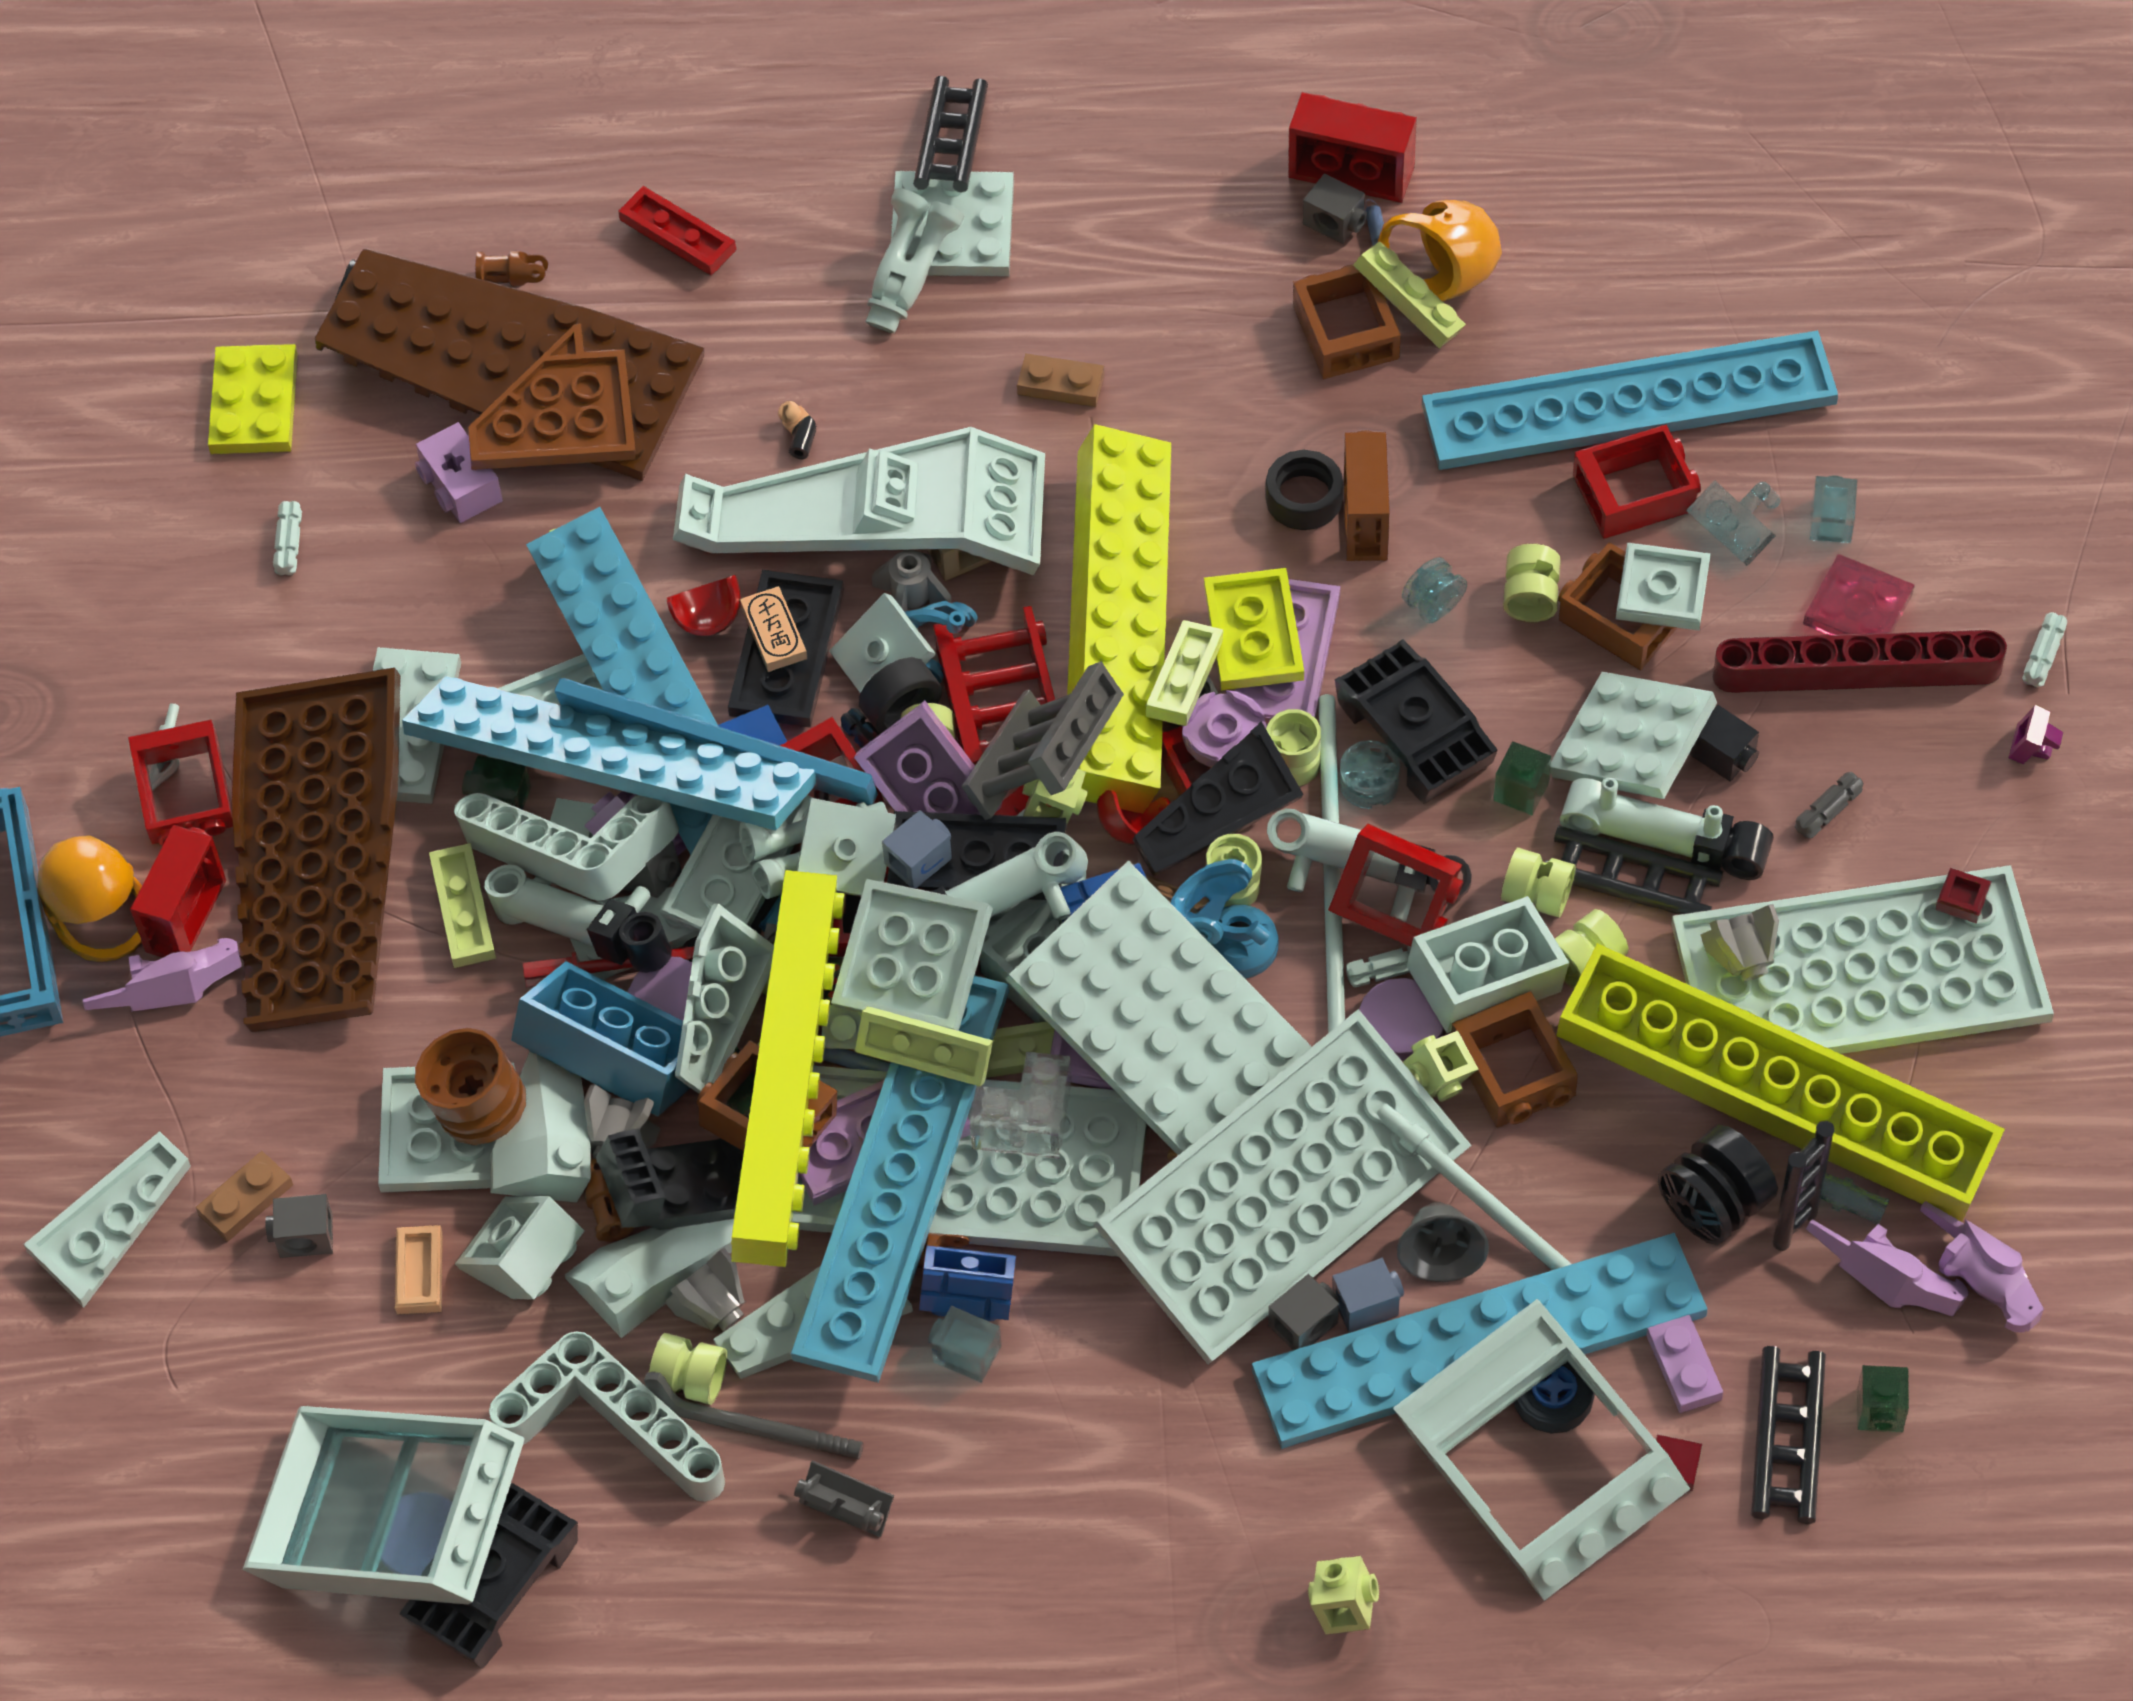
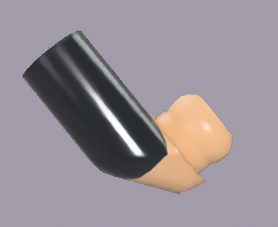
M787 401L780 406L778 416L785 428L793 435L789 453L797 459H806L811 450L817 425L803 407L797 406L793 401Z

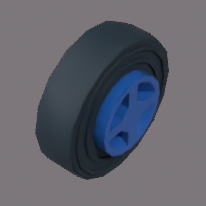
M1567 1361L1515 1400L1514 1405L1523 1421L1534 1429L1551 1434L1570 1431L1584 1421L1591 1412L1595 1394Z

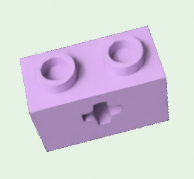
M459 422L416 444L419 461L415 462V467L419 476L425 484L431 482L436 488L434 491L441 508L445 512L451 510L459 523L503 501L498 477L492 469L471 470L469 438Z

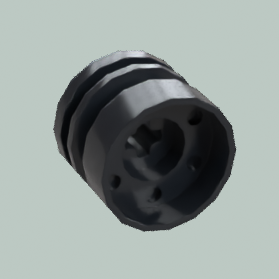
M1720 1124L1711 1128L1692 1144L1691 1154L1686 1152L1681 1154L1674 1160V1163L1666 1166L1659 1172L1657 1181L1661 1195L1678 1220L1695 1236L1706 1243L1714 1245L1723 1243L1731 1236V1232L1744 1225L1745 1216L1751 1217L1757 1214L1777 1197L1778 1192L1775 1175L1757 1148L1739 1132Z

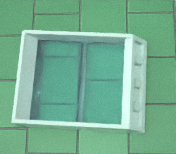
M301 1406L298 1408L242 1570L286 1589L470 1604L473 1602L525 1438L486 1419Z

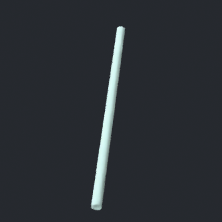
M1325 694L1321 695L1318 699L1319 725L1321 727L1322 819L1339 823L1335 697ZM1323 863L1329 1033L1345 1020L1342 916L1328 911L1341 878V869Z

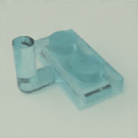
M1714 480L1686 511L1748 566L1776 537L1752 512L1762 502L1770 509L1777 508L1781 499L1768 483L1759 482L1738 502Z

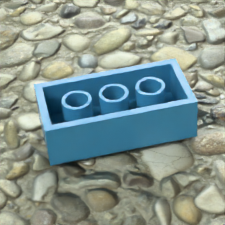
M567 961L519 999L511 1041L527 1048L530 1052L540 1055L565 1068L568 1072L577 1074L600 1086L605 1091L632 1103L645 1098L654 1101V1105L650 1113L656 1116H660L690 1089L689 1086L675 1077L683 1021Z

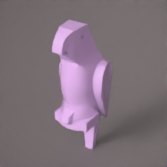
M221 938L217 939L218 944L198 951L171 953L157 961L142 960L139 955L130 956L129 964L132 980L124 988L83 999L84 1009L93 1010L131 1006L133 1012L196 1003L202 998L203 992L213 982L242 967L237 941Z
M1925 1201L1921 1205L1920 1211L1955 1238L1945 1248L1941 1256L1939 1271L1947 1277H1962L1978 1295L1999 1306L2007 1319L2005 1328L2013 1332L2031 1330L2040 1321L2044 1308L2026 1276L2022 1266L2021 1254L1970 1221L1965 1220V1223H1962Z
M1813 1219L1806 1228L1841 1259L1839 1263L1841 1268L1890 1307L1901 1308L1904 1305H1913L1953 1316L1968 1296L1966 1286L1959 1279H1956L1955 1282L1948 1280L1931 1271L1912 1254L1893 1247L1886 1237L1887 1229L1879 1224L1867 1235L1863 1242H1850Z

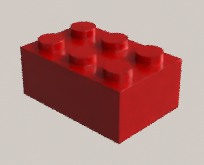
M1302 92L1289 126L1288 178L1316 184L1325 173L1365 193V195L1402 203L1415 167L1417 117L1405 115L1401 112L1368 107L1361 103H1350L1324 95Z

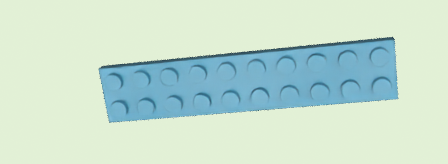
M1817 330L1422 395V408L1438 468L1443 470L1606 443L1666 424L1670 432L1836 405L1838 391L1819 331Z
M601 507L526 544L604 691L718 726ZM670 803L679 826L678 833L691 855L713 814Z
M445 676L402 720L405 735L772 830H777L817 784L814 769H801L791 762L777 763L762 759L755 753H738L726 750L716 743L702 744L686 740L680 734H663L651 731L641 724L627 725L611 721L606 715L592 716L576 712L570 706L557 705L535 699L531 696H522L502 691L495 687H486L463 681L460 678Z
M974 976L959 1031L993 1040L1009 994L1008 984ZM893 1062L890 1063L791 1351L792 1361L879 1383L978 1086Z
M1671 1233L1252 1363V1373L1280 1447L1283 1449L1396 1414L1393 1407L1536 1299L1544 1305L1584 1355L1646 1336L1647 1328L1690 1315L1692 1321L1707 1316L1708 1308L1675 1233Z

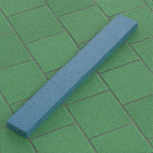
M560 678L554 690L560 705L570 706L576 712L592 716L606 715L611 721L627 725L641 724L651 731L663 734L676 733L684 736L686 740L702 744L716 743L726 750L738 753H755L765 760L777 763L791 762L801 769H814L817 783L813 787L815 790L857 803L864 802L867 806L874 804L878 795L871 774L566 678Z

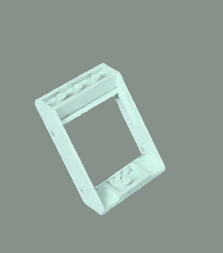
M1538 1299L1393 1407L1414 1441L1544 1601L1690 1490L1669 1455ZM1568 1361L1614 1417L1617 1416L1647 1454L1527 1546L1519 1550L1489 1513L1491 1511L1447 1457L1446 1453Z

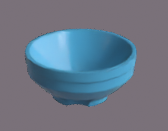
M1231 905L1223 908L1219 919L1220 923L1229 926L1234 922L1241 921L1251 925L1253 922L1258 921L1271 932V935L1263 945H1258L1253 939L1236 941L1223 937L1218 943L1211 945L1245 979L1254 977L1269 968L1277 956L1279 946L1277 930L1271 918L1263 911L1248 905Z

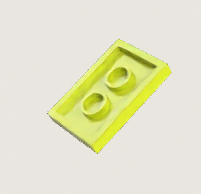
M295 344L215 347L208 437L210 454L291 452L298 358Z
M1279 568L1205 577L1204 590L1210 626L1223 629V642L1216 656L1221 691L1304 681V666L1287 569Z

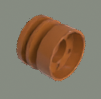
M462 1028L451 1030L439 1036L422 1052L415 1067V1084L421 1097L434 1113L444 1131L457 1142L479 1145L497 1140L506 1135L519 1122L526 1107V1088L519 1074L515 1071L511 1062L508 1061L496 1039L485 1031Z

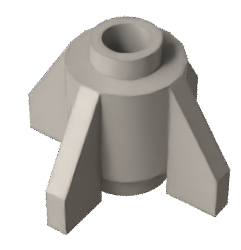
M915 550L902 551L875 570L872 575V586L891 592V595L904 612L908 611V609H916L923 606L928 599L930 604L947 601L952 604L951 594L931 572L932 563L931 555Z
M1770 904L1750 914L1737 916L1729 920H1715L1709 923L1711 930L1700 934L1705 951L1731 973L1732 976L1742 975L1743 981H1750L1767 975V966L1774 963L1773 957L1779 919L1774 904Z
M592 1085L589 1087L584 1100L588 1137L590 1139V1152L593 1154V1159L597 1157L608 1135L639 1128L646 1149L655 1144L660 1128L647 1120L654 1101L645 1098L632 1103L621 1098L610 1099L611 1095L598 1086Z
M725 1248L719 1250L705 1265L687 1279L675 1285L670 1290L673 1294L665 1301L676 1316L708 1328L710 1331L718 1326L723 1331H726L744 1316L740 1308L746 1302L743 1298L736 1262H731V1255Z

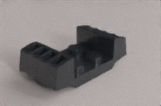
M1404 639L1335 679L1337 701L1354 724L1366 718L1407 767L1406 786L1423 804L1493 763L1498 749L1482 730L1476 716L1426 658L1420 657Z
M639 1128L607 1136L596 1160L601 1168L602 1176L609 1189L608 1192L612 1197L622 1227L652 1226L656 1230H664L730 1220L735 1217L744 1151L721 1138L646 1149Z
M511 1482L473 1602L470 1604L409 1599L399 1614L411 1625L483 1669L502 1646L498 1630L547 1564L550 1563L560 1569L578 1542V1522ZM432 1563L422 1576L428 1577Z

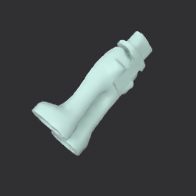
M896 188L891 198V204L898 216L897 226L890 245L878 267L872 288V298L867 303L871 309L866 319L868 325L893 334L897 329L900 319H907L908 313L905 310L908 311L917 299L941 242L947 234L957 230L964 219V214L950 205L932 202L929 208L928 202L923 197L901 188ZM929 208L927 222L923 229L920 243L913 258L910 261H906L910 245Z
M882 801L869 806L864 802L856 805V807L888 813ZM806 818L779 827L777 830L741 822L739 834L742 850L747 862L750 863L762 859L772 853L802 843ZM800 852L776 859H765L753 865V879L766 899L782 893L785 870L797 871Z

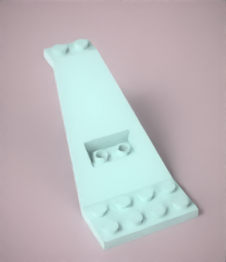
M968 427L877 450L869 448L868 452L725 487L685 474L679 485L673 540L709 553L959 549L974 556H980L1000 563L1011 569H1017L1034 575L1040 565L1045 453L973 427Z

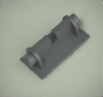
M812 1461L806 1480L800 1479L794 1491V1496L800 1498L799 1503L878 1537H881L894 1499V1495L815 1461Z

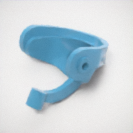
M941 601L920 609L905 611V614L916 628L927 622H935L945 625L947 630L953 634L959 633L963 626H974L978 620V616L972 608L959 602L951 604L947 601ZM931 658L926 666L941 684L944 679L942 666Z
M1237 859L1214 862L1198 870L1178 888L1171 900V904L1210 944L1218 943L1223 937L1236 941L1253 939L1258 945H1263L1271 935V932L1258 921L1253 922L1249 927H1233L1219 922L1225 903L1233 894L1245 889L1252 878V871L1248 865ZM1203 897L1209 899V902L1196 914L1190 912L1191 908Z

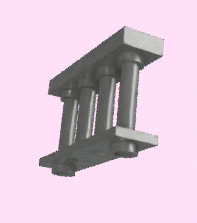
M1102 661L1087 667L1069 695L1040 705L1030 689L1021 694L962 785L969 801L977 808L984 820L993 817L1009 790L1037 779L1043 783L1050 795L1065 791L1124 696V693Z

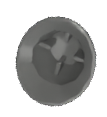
M1434 1202L1421 1208L1413 1217L1410 1227L1400 1237L1397 1246V1258L1401 1266L1411 1275L1433 1282H1451L1472 1275L1484 1264L1489 1252L1488 1239L1483 1229L1458 1209L1442 1202Z

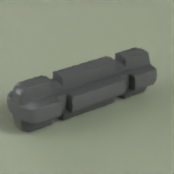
M1847 772L1837 780L1838 785H1832L1810 805L1811 810H1805L1796 818L1795 829L1807 839L1813 838L1822 830L1821 825H1827L1848 805V800H1854L1862 792L1864 783L1861 778L1857 777L1853 772Z

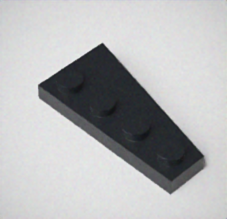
M1261 721L1205 774L1203 773L1184 793L1176 800H1173L1133 837V842L1154 877L1209 848L1210 844L1218 837L1226 834H1235L1300 800L1304 794Z

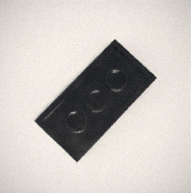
M762 570L757 593L780 587L805 646L807 659L768 672L748 625L728 704L729 716L739 717L769 705L777 723L811 727L844 593L843 580Z
M894 811L896 818L893 832L917 812ZM923 812L931 820H940L951 834L952 859L916 889L932 892L943 886L949 890L1036 847L1040 839L1049 833L1061 832L1066 834V818L993 815L992 818L984 820L980 814ZM1065 850L1060 851L1055 856L1054 867L1064 864ZM889 868L887 883L911 888ZM1041 892L1027 900H1046L1044 893Z

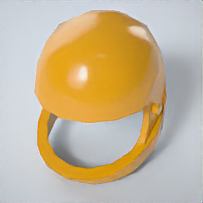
M1441 200L1426 206L1422 214L1408 213L1396 215L1383 225L1378 242L1380 241L1386 248L1390 249L1389 237L1394 227L1403 224L1419 229L1426 254L1435 269L1439 271L1434 277L1423 280L1441 301L1463 295L1488 279L1502 255L1498 228L1483 208L1467 201Z
M93 836L71 837L55 843L42 857L38 871V894L49 922L67 949L85 960L108 962L134 952L142 943L139 932L137 931L126 943L115 948L94 949L80 944L70 934L63 922L82 924L102 919L114 913L128 899L130 892L137 897L142 885L134 877L132 865L126 862L119 851Z

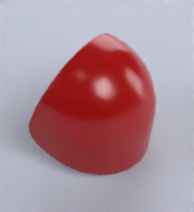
M736 574L667 597V606L674 621L686 632L698 636L716 635L726 630L736 619L741 605L740 589Z
M1106 790L1097 800V812L1100 823L1111 837L1118 842L1133 846L1135 845L1133 837L1171 802L1166 797H1160L1150 803L1143 814L1128 810L1121 811L1116 792Z

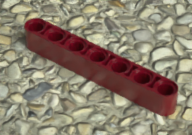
M1990 630L1731 638L1724 640L1716 648L1712 678L1714 684L1719 689L1731 693L1986 685L1999 679L2003 669L2007 644L1999 633ZM1854 660H1860V661H1863L1864 663L1856 662V661H1854ZM1770 663H1778V664H1780V665L1777 666V665H1772V664H1770ZM1729 664L1737 665V667L1729 666Z

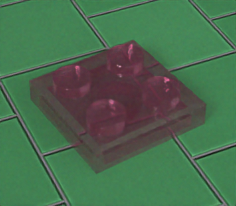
M1838 554L1804 615L1803 625L1827 635L1892 633L1913 595L1915 584Z

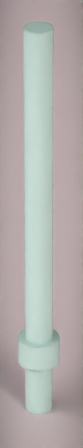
M1387 1103L1380 1108L1377 1115L1383 1120L1381 1122L1400 1138L1399 1143L1412 1155L1414 1152L1418 1153L1551 1270L1571 1265L1565 1257L1428 1139L1430 1134L1417 1123L1411 1125Z

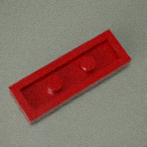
M642 186L618 210L621 222L711 276L736 251L735 240L645 186Z

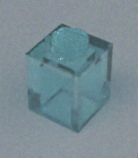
M1836 475L1828 477L1816 476L1812 496L1809 540L1851 543L1855 522L1857 479H1848Z
M953 1306L950 1307L944 1320L941 1318L936 1320L928 1338V1342L932 1346L934 1363L981 1383L1002 1346L1000 1326Z

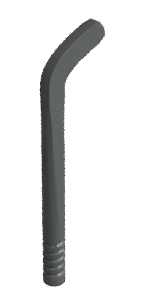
M646 1373L644 1379L646 1388L679 1417L807 1448L820 1449V1451L849 1456L854 1459H860L864 1444L862 1441H855L845 1437L841 1438L832 1434L819 1433L815 1430L687 1402L679 1398L672 1391L661 1373Z

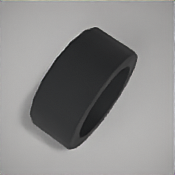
M1306 449L1291 451L1277 458L1268 469L1265 481V499L1268 511L1277 522L1292 529L1310 530L1326 525L1335 518L1342 505L1343 478L1340 468L1330 457L1321 452ZM1309 476L1324 482L1328 487V494L1317 502L1301 504L1283 497L1280 487L1284 482L1293 477Z
M914 657L899 659L875 673L864 685L859 695V707L877 732L881 734L900 720L902 712L908 707L921 704L924 701L938 704L942 696V686L922 659Z

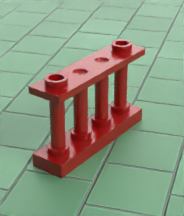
M1032 606L1023 607L1024 628L962 640L961 636L954 638L953 633H950L945 625H933L936 653L944 674L943 681L950 710L955 715V730L958 742L974 765L977 764L990 744L987 743V740L979 741L977 731L983 730L982 725L1005 721L1016 702L979 709L978 705L970 706L968 696L974 695V691L1037 678L1041 697H1036L1039 704L1043 705L1056 700L1042 646L1047 645L1044 623L1042 620L1035 622ZM1027 644L1029 645L1033 661L1031 663L970 674V671L962 672L960 662L966 661V656Z

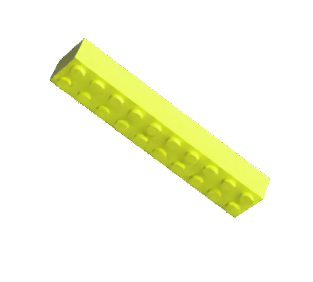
M1094 424L1079 448L1077 457L1067 695L1071 694L1087 667L1102 661L1124 693V696L1078 768L1086 772L1081 789L1088 791L1085 801L1096 804L1103 792L1113 790L1117 794L1120 809L1143 814L1161 787L1163 721L1146 717V704L1165 662L1171 442Z
M1598 943L1560 1016L1556 1036L1801 1149L1814 1138L1816 1126L1819 1122H1831L1834 1126V1135L1829 1162L1923 1204L1926 1201L1963 1222L2005 1130L2000 1126Z

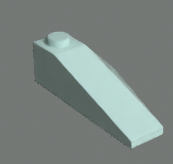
M718 903L712 905L695 941L675 1077L698 1094H700L707 1083H714L722 1074L725 1062L734 1052L770 975L774 950L772 943Z
M529 1051L520 1074V1078L526 1088V1107L519 1122L506 1135L498 1138L494 1143L490 1154L491 1193L512 1196H550L553 1200L576 1203L591 1179L590 1139L587 1131L581 1076L570 1073L554 1062Z
M734 1219L664 1230H656L652 1227L597 1249L566 1273L565 1279L622 1338L665 1305V1301L673 1294L670 1290L705 1265L719 1250L725 1248L729 1254L731 1253Z

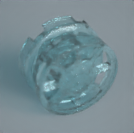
M1437 557L1423 564L1410 577L1403 588L1402 600L1409 607L1417 608L1420 611V617L1426 623H1433L1447 615L1459 603L1466 592L1467 581L1461 575H1454L1452 573V566L1444 558Z
M1361 741L1350 746L1344 752L1340 762V789L1343 796L1350 803L1360 808L1372 809V805L1382 803L1384 806L1388 804L1398 792L1400 773L1398 756L1388 745L1378 741ZM1370 748H1378L1382 752L1370 751ZM1387 754L1393 759V762L1386 756Z

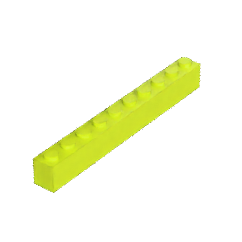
M785 870L731 1237V1262L786 1267L788 1250H797L799 1223H793L792 1218L793 1211L802 1212L805 1186L799 1185L797 1182L799 1173L807 1174L810 1147L802 1146L804 1136L812 1137L815 1110L808 1109L809 1099L817 1100L820 1073L813 1072L814 1062H823L825 1036H818L819 1026L828 1025L830 1000H824L823 995L824 990L833 989L835 964H828L829 954L837 955L840 929L833 928L834 919H842L845 894L837 893V875Z

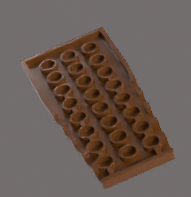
M368 249L361 251L315 336L316 349L322 351L325 347L343 355L344 362L356 367L359 363L378 370L379 377L393 382L397 378L413 385L415 392L429 398L431 394L448 400L450 408L464 414L471 410L481 415L574 324H581L584 352L625 350L635 441L634 460L589 463L641 481L644 480L704 358L703 347L593 309Z
M395 667L236 692L232 817L234 848L238 852L239 866L235 867L236 884L240 888L241 904L237 905L238 920L242 924L243 942L239 943L240 957L244 961L245 979L241 980L242 995L246 998L247 1017L243 1018V1023L251 1032L366 1016L373 1013L398 792L401 675Z

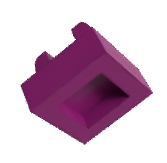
M2035 705L2017 723L2009 759L2024 764L2031 756L2049 759L2052 749L2058 750L2060 748L2063 732L2048 723L2050 711Z

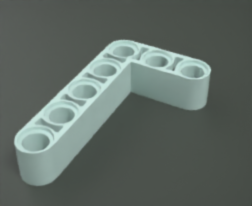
M482 793L465 796L458 801L454 809L467 843H471L472 849L507 864L517 865L523 871L596 901L607 900L619 893L646 866L645 864L650 859L660 853L676 837L679 831V826L670 803L640 795H635L592 838Z
M571 1332L559 1339L491 1402L489 1412L492 1423L524 1437V1445L577 1397L581 1396L693 1499L703 1502L710 1501L718 1497L724 1490L725 1478L721 1458L717 1451L598 1342L584 1332ZM583 1355L588 1357L579 1364L569 1362L575 1356ZM613 1383L619 1385L617 1389L611 1392L600 1391L601 1387L606 1384ZM544 1385L555 1386L549 1393L540 1394L536 1392L538 1388ZM637 1412L650 1413L644 1420L636 1421L630 1419ZM510 1415L522 1416L515 1423H503L504 1419ZM670 1440L682 1442L675 1449L662 1448V1445ZM700 1469H710L713 1471L706 1478H696L693 1476Z

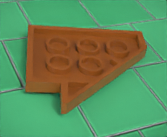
M574 324L468 426L471 470L634 460L635 441L625 350L584 352L581 324Z

